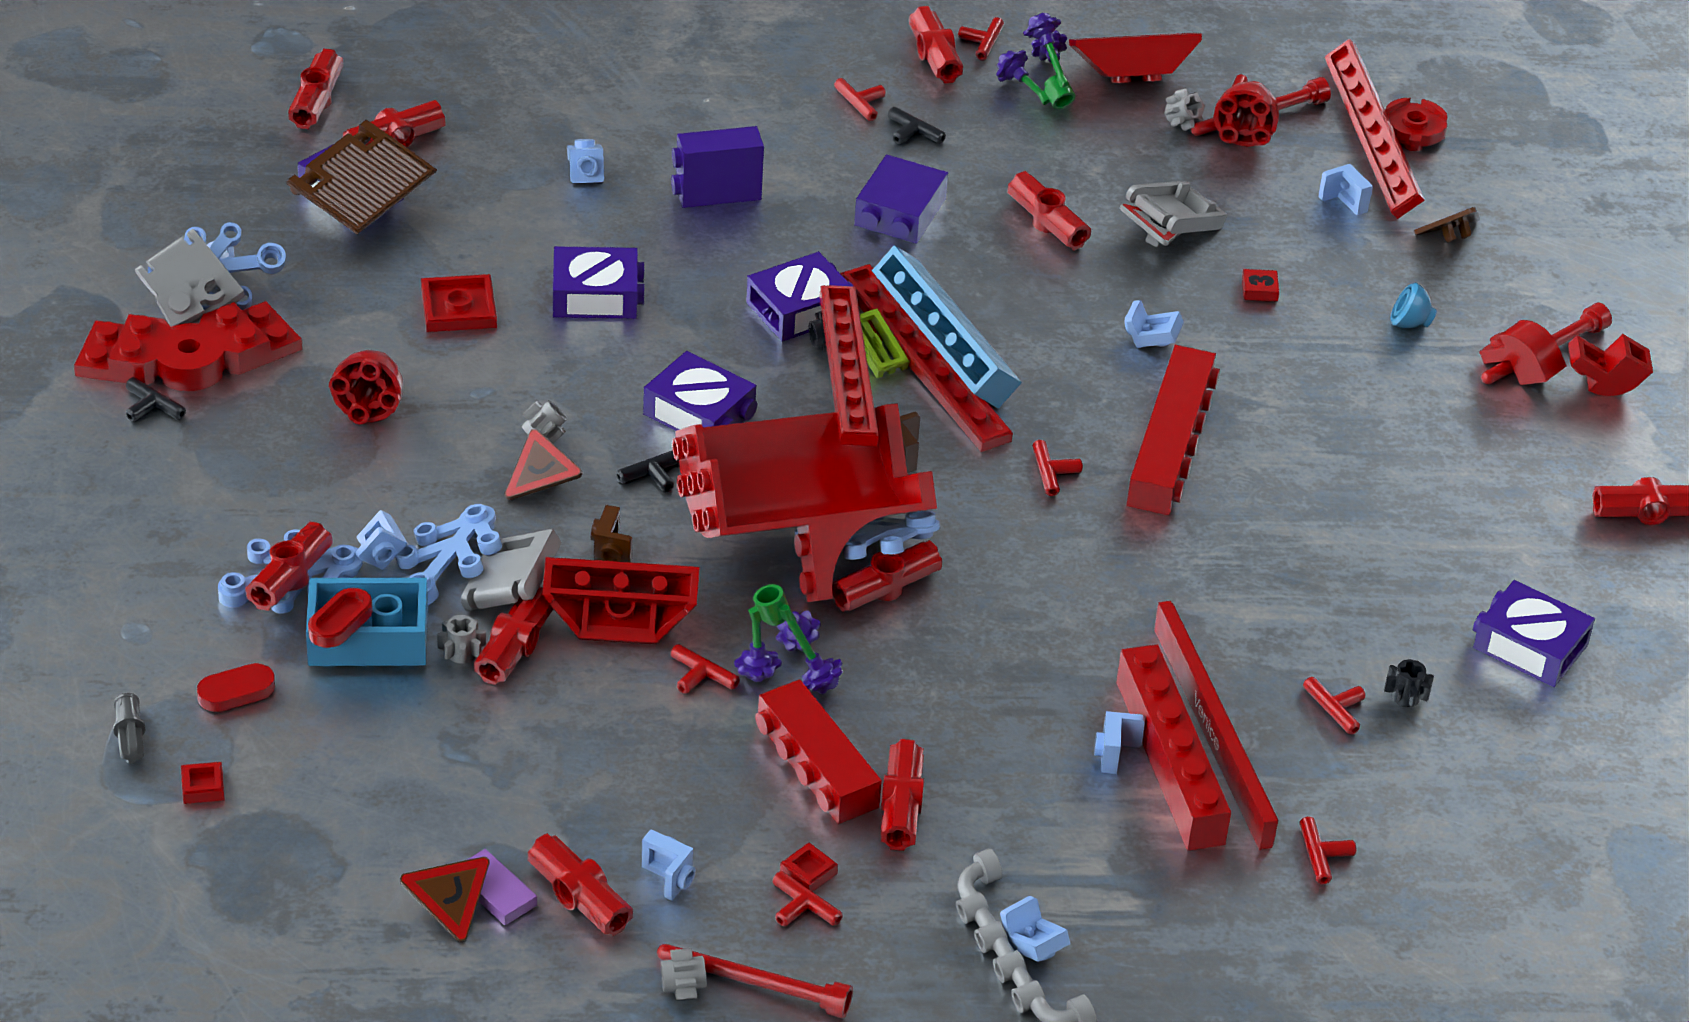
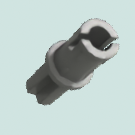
M122 693L114 700L116 722L114 723L113 731L119 741L120 757L126 759L128 764H134L135 760H140L144 756L142 736L146 731L145 723L140 718V701L138 696L133 693Z

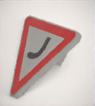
M1122 203L1120 206L1121 211L1148 232L1145 242L1158 247L1159 243L1169 245L1181 234H1172L1166 227L1160 225L1137 206Z

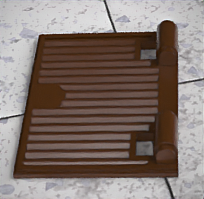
M365 120L359 124V130L356 135L346 134L307 164L304 175L299 178L294 174L286 181V184L290 186V191L294 195L301 194L358 235L436 173L437 169L370 121ZM372 138L373 141L366 146L365 144L368 143ZM317 179L321 181L317 185L312 187V185L317 182Z

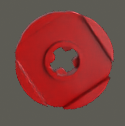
M1400 98L1386 106V114L1398 141L1404 144L1407 150L1421 151L1423 146H1431L1445 139L1448 116L1445 110L1436 103L1425 99L1421 100V104L1410 103L1411 98Z

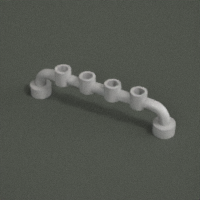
M991 848L975 853L973 856L974 863L966 867L958 879L957 887L962 899L956 901L957 910L965 924L975 920L980 928L976 929L974 934L980 950L983 953L994 950L998 955V958L993 959V966L998 979L1002 983L1011 979L1015 982L1017 988L1012 989V998L1018 1011L1023 1013L1032 1010L1041 1022H1097L1094 1007L1089 998L1084 994L1068 1000L1067 1010L1056 1011L1048 1005L1041 985L1037 980L1033 981L1027 972L1022 955L1018 950L1014 951L1010 945L1003 925L1000 921H995L991 915L984 895L981 892H977L974 888V883L979 878L985 885L1002 879L1003 874L999 859Z

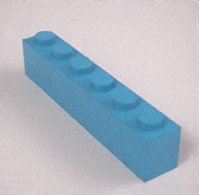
M894 245L874 267L872 272L973 394L999 409L1021 385V380L921 262Z

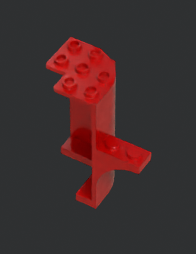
M898 403L874 407L879 434L877 446L840 445L836 412L703 427L702 424H697L675 431L676 438L672 440L673 456L675 460H679L681 475L677 477V489L680 497H686L694 531L696 533L700 532L706 538L797 527L798 534L795 535L794 546L797 556L801 557L803 572L800 573L799 583L803 595H806L807 602L833 599L832 583L838 557L848 540L864 525L883 516L937 509L933 473L928 471L907 474Z

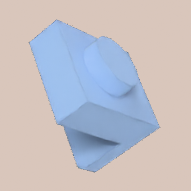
M594 139L575 140V145H567L571 182H603L604 157L602 146L600 144L595 145Z
M1347 164L1323 172L1318 197L1322 201L1339 197L1356 215H1361L1368 212L1373 186L1351 164Z
M1141 300L1133 301L1125 317V329L1132 336L1136 348L1156 345L1163 347L1175 343L1184 323L1179 311L1147 315Z
M380 510L357 535L361 546L356 551V554L360 560L384 570L408 543L392 516Z
M1106 711L1103 733L1096 732L1094 756H1101V773L1117 774L1121 746L1141 747L1145 725L1144 715Z
M650 829L642 839V868L665 878L664 897L673 901L681 889H688L694 879L696 869L693 867V848L678 842L673 837L665 836Z
M1028 896L1002 910L1000 913L1010 945L1014 951L1018 950L1020 954L1037 962L1052 958L1057 951L1070 945L1067 929L1042 919L1038 899Z

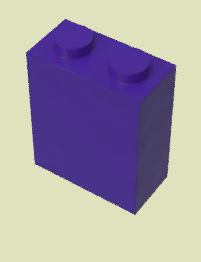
M751 126L677 134V148H672V162L674 168H676V175H671V188L673 195L679 196L682 208L762 200L764 144L758 127Z
M886 154L856 198L854 226L917 244L946 200L949 172Z

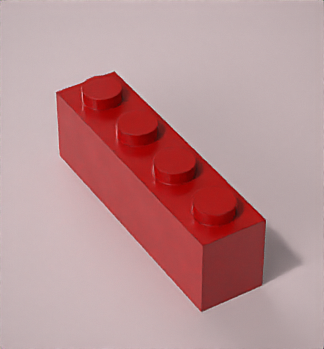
M800 679L759 695L758 713H756L755 719L760 732L763 735L769 736L776 745L779 756L783 760H788L795 769L801 784L810 788L816 796L820 808L824 812L828 811L838 825L880 807L882 780Z

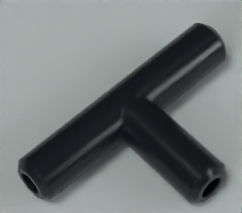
M892 107L888 112L890 119L904 126L893 134V141L898 145L903 144L916 133L938 144L942 143L946 138L944 131L897 107Z
M135 377L127 381L126 389L142 398L126 410L128 420L135 422L156 407L177 420L185 416L186 408Z
M669 451L617 470L616 477L623 484L649 474L663 492H669L674 487V481L664 469L679 464V460H675L673 451Z

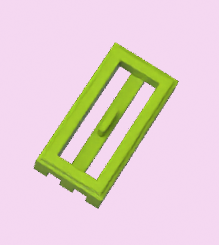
M878 309L861 313L860 319L867 363L875 377H883L884 372L893 374L896 372V368H900L901 371L908 369L910 361ZM868 320H871L880 337L877 333H874L873 329L868 323ZM883 342L885 343L891 355L893 356V360L890 359L886 350L882 346Z

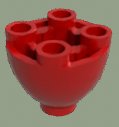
M1249 81L1238 83L1227 89L1215 105L1213 117L1216 128L1219 131V136L1225 143H1233L1245 147L1259 146L1269 143L1271 137L1276 132L1279 109L1275 97L1268 88L1260 82Z
M364 350L351 354L339 363L329 381V388L335 404L348 415L349 419L355 424H365L366 422L384 420L395 412L402 398L403 378L397 364L386 353Z

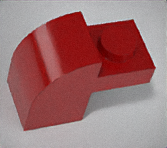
M1519 320L1506 331L1490 338L1491 343L1479 351L1484 364L1510 360L1520 385L1547 382L1567 367L1554 337L1543 326L1529 320Z
M1624 334L1615 340L1605 351L1578 335L1568 343L1572 368L1578 374L1586 375L1588 391L1594 394L1616 396L1627 393L1639 386L1653 373L1650 350Z

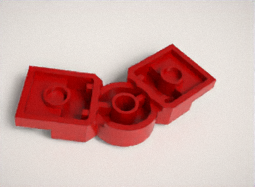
M267 301L241 310L233 302L203 314L199 324L184 323L172 327L162 318L129 314L124 324L95 320L74 364L76 377L127 383L130 378L135 377L147 385L154 383L157 376L163 379V384L168 388L178 391H199L218 383L222 378V372L225 368L230 374L241 375L303 350L302 338Z

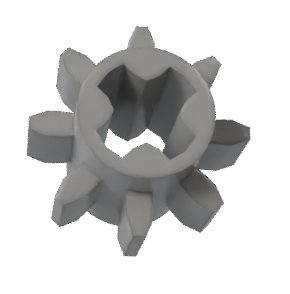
M1183 88L1175 91V95L1165 99L1168 104L1164 114L1172 127L1181 124L1182 130L1185 131L1194 128L1195 123L1204 120L1201 115L1203 114L1205 104H1203L1202 99L1198 96V92L1188 95L1187 89Z
M536 400L523 413V416L528 419L522 424V428L527 435L532 429H537L554 444L566 432L565 428L561 425L567 421V418L550 400L543 405Z
M458 615L452 617L448 622H442V632L437 633L438 649H445V659H450L455 663H468L480 655L481 647L486 645V630H479L478 620H473L465 615Z
M692 948L670 950L671 960L661 961L664 993L675 991V999L677 1001L697 998L696 989L707 988L704 957H692Z

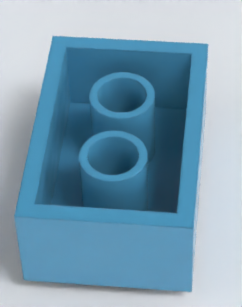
M310 578L306 623L308 666L426 665L428 623L427 578ZM347 588H359L370 594L373 610L371 617L344 643L336 647L324 648L311 642L308 633L309 619L333 596Z

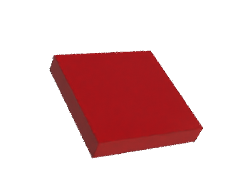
M491 274L421 278L426 332L497 328Z

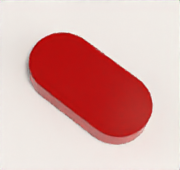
M347 588L333 596L309 619L308 633L311 642L324 648L336 647L344 643L371 617L373 610L370 594L359 588Z
M259 663L248 664L209 675L203 678L197 685L198 703L205 710L221 712L266 699L275 690V675L270 667Z

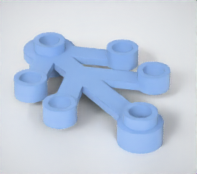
M232 222L225 223L221 227L220 235L209 247L218 259L228 247L236 246L241 241V228ZM191 227L186 231L184 240L189 245H191L192 242L188 238L187 232H189L192 229H194L206 243V233L202 228ZM227 231H234L237 236L228 238L224 234ZM266 243L260 247L256 255L219 260L229 273L261 269L267 274H276L285 266L286 253L279 244ZM274 258L277 260V264L268 265L265 263V260ZM148 267V273H151L152 270ZM241 286L244 290V295L248 299L243 302L238 301L235 304L241 310H244L252 304V291L246 286ZM202 305V307H203L204 310L211 306V305H209V306H204V305Z
M474 504L467 507L457 520L437 527L432 522H424L414 528L417 544L426 547L417 550L414 545H406L395 556L398 567L401 569L413 568L420 562L436 557L424 572H418L409 577L427 578L428 605L433 603L439 596L435 581L456 556L459 559L458 565L463 577L474 578L483 572L484 568L480 556L474 554L468 544L472 537L477 538L480 552L484 555H492L501 550L502 543L499 533L493 531L496 514L492 507ZM455 534L453 537L437 542L438 539Z
M929 510L907 513L905 519L889 518L887 516L877 518L860 528L848 540L843 548L844 558L854 560L866 557V547L879 540L881 553H901L904 551V541L910 538H931L933 532L940 529V522L935 518V512Z
M294 529L286 532L284 541L292 540L300 530ZM253 539L247 544L249 561L255 564H269L271 562L270 544L267 540ZM338 545L329 548L308 570L309 579L313 575L324 572L325 574L322 578H353L358 574L363 565V560H360L356 554L358 548L350 545ZM236 572L225 574L218 583V595L221 604L232 608L246 604L248 599L245 588L258 574L244 577ZM309 583L307 585V593H309ZM303 588L296 591H288L281 599L285 601H279L271 609L276 613L290 612L294 607V600Z

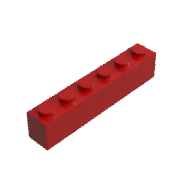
M1174 345L1130 478L1126 506L1169 516L1173 502H1181L1185 481H1181V478L1188 479L1192 458H1189L1188 455L1195 456L1199 435H1195V433L1202 434L1206 419V413L1202 412V410L1209 412L1213 397V391L1209 390V388L1216 390L1220 369L1214 368L1216 353Z
M1159 645L1121 649L1116 683L1129 713L1145 716L1142 745L1187 851L1226 845L1231 810Z

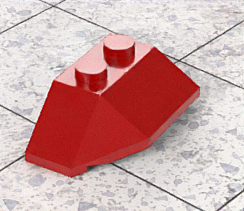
M1202 33L1069 39V46L1101 76L1111 77L1112 83L1131 82V76L1143 75V81L1162 80V74H1172L1202 41Z
M545 557L542 595L579 640L657 644L697 606L700 567Z

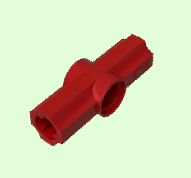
M929 6L918 7L914 13L910 14L909 25L917 39L919 58L921 60H928L936 78L941 79L944 84L954 83L959 76L963 75V64L955 50L953 31L950 28L944 29L936 12L932 11Z
M323 48L322 52L315 54L310 67L301 72V86L288 110L289 120L294 122L297 128L309 130L310 126L317 124L322 111L331 105V92L343 69V58L336 54L335 50Z
M436 100L400 112L395 108H385L376 115L374 121H371L372 124L406 148L413 143L415 137L446 126L441 105ZM359 126L347 129L343 132V137L348 133L352 136L356 135ZM371 138L370 141L365 145L367 146L368 144H370L373 141V139Z
M1026 171L1016 174L1014 179L1008 183L1007 193L1033 215V226L1035 229L1044 233H1053L1073 251L1082 248L1084 243L1091 237V228L1065 205L1066 197L1060 190L1044 187Z
M1655 477L1641 478L1632 486H1595L1592 495L1595 517H1638L1645 525H1658L1668 517L1689 516V485H1662L1660 480Z
M310 521L292 540L282 541L273 545L270 549L271 562L245 588L247 599L257 609L269 611L288 591H296L305 587L309 582L308 570L333 544L331 533L321 523Z
M931 540L909 547L898 554L876 553L871 559V565L832 583V593L836 605L842 612H845L875 599L881 601L896 600L901 596L904 586L942 569V558L939 555L938 547Z
M539 587L533 599L524 601L519 597L508 614L502 612L497 616L491 629L490 640L474 662L475 672L482 677L484 682L495 686L498 682H505L522 656L529 657L533 653L538 642L540 629L553 611L551 605L542 595L543 587Z
M900 739L898 743L890 745L887 775L884 774L881 811H884L882 815L880 834L881 842L886 843L890 850L905 851L907 847L915 845L917 820L918 814H921L924 778H921L924 748L919 747L915 740Z
M546 833L536 839L534 845L528 851V861L552 884L554 893L563 907L571 911L578 908L605 935L611 934L615 936L622 932L627 923L633 918V908L608 885L606 876L597 862L589 858L582 861L556 835L550 836Z

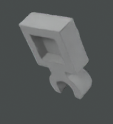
M213 275L203 277L199 281L198 287L194 289L186 281L155 297L159 308L171 327L178 324L191 323L201 318L205 314L202 305H217L224 300L222 290L215 294H208L206 292L209 286L215 284Z

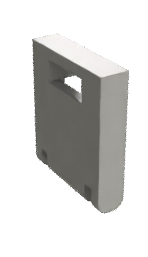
M1188 181L1132 185L1126 193L1127 200L1135 203V206L1160 225L1166 227L1172 234L1219 230L1223 228L1228 214L1217 207L1216 202L1209 201L1190 187L1191 184Z
M194 229L187 232V236L192 242L191 245L184 238L180 237L146 261L152 270L151 273H148L142 265L135 269L138 277L154 297L186 281L194 289L198 287V283L203 277L213 275L215 284L209 286L206 292L209 293L217 287V291L222 290L224 293V300L217 305H211L205 309V313L233 302L236 303L245 297L242 287ZM199 318V319H197V320H195V321H193V322H191V323H198V324H199L201 318Z
M554 529L500 539L502 543L500 551L492 555L483 554L481 558L484 568L483 572L469 580L461 596V604L464 609L472 611L476 610L477 607L478 609L515 603L519 597L524 601L533 599L544 579L545 557H555L562 543Z

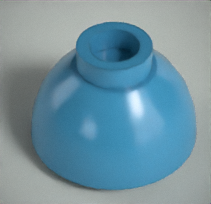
M1415 282L1409 284L1399 295L1391 312V323L1396 327L1404 329L1415 328L1420 325L1428 327L1434 320L1437 309L1432 307L1427 291Z

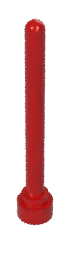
M1318 77L1309 80L1301 90L1276 97L1275 99L1279 110L1303 102L1318 105L1330 100L1331 90L1327 80L1324 77ZM1214 117L1194 124V128H1191V132L1195 136L1218 130Z
M1600 302L1594 303L1583 310L1580 320L1552 334L1558 346H1561L1586 331L1599 333L1611 326L1612 315L1604 304ZM1510 360L1503 361L1483 372L1481 376L1483 383L1492 384L1514 372Z
M662 944L657 949V955L661 960H671L670 950L684 948ZM692 951V957H704L707 973L820 1003V1008L826 1009V1014L844 1019L849 1011L853 997V986L835 981L833 985L826 983L823 987Z

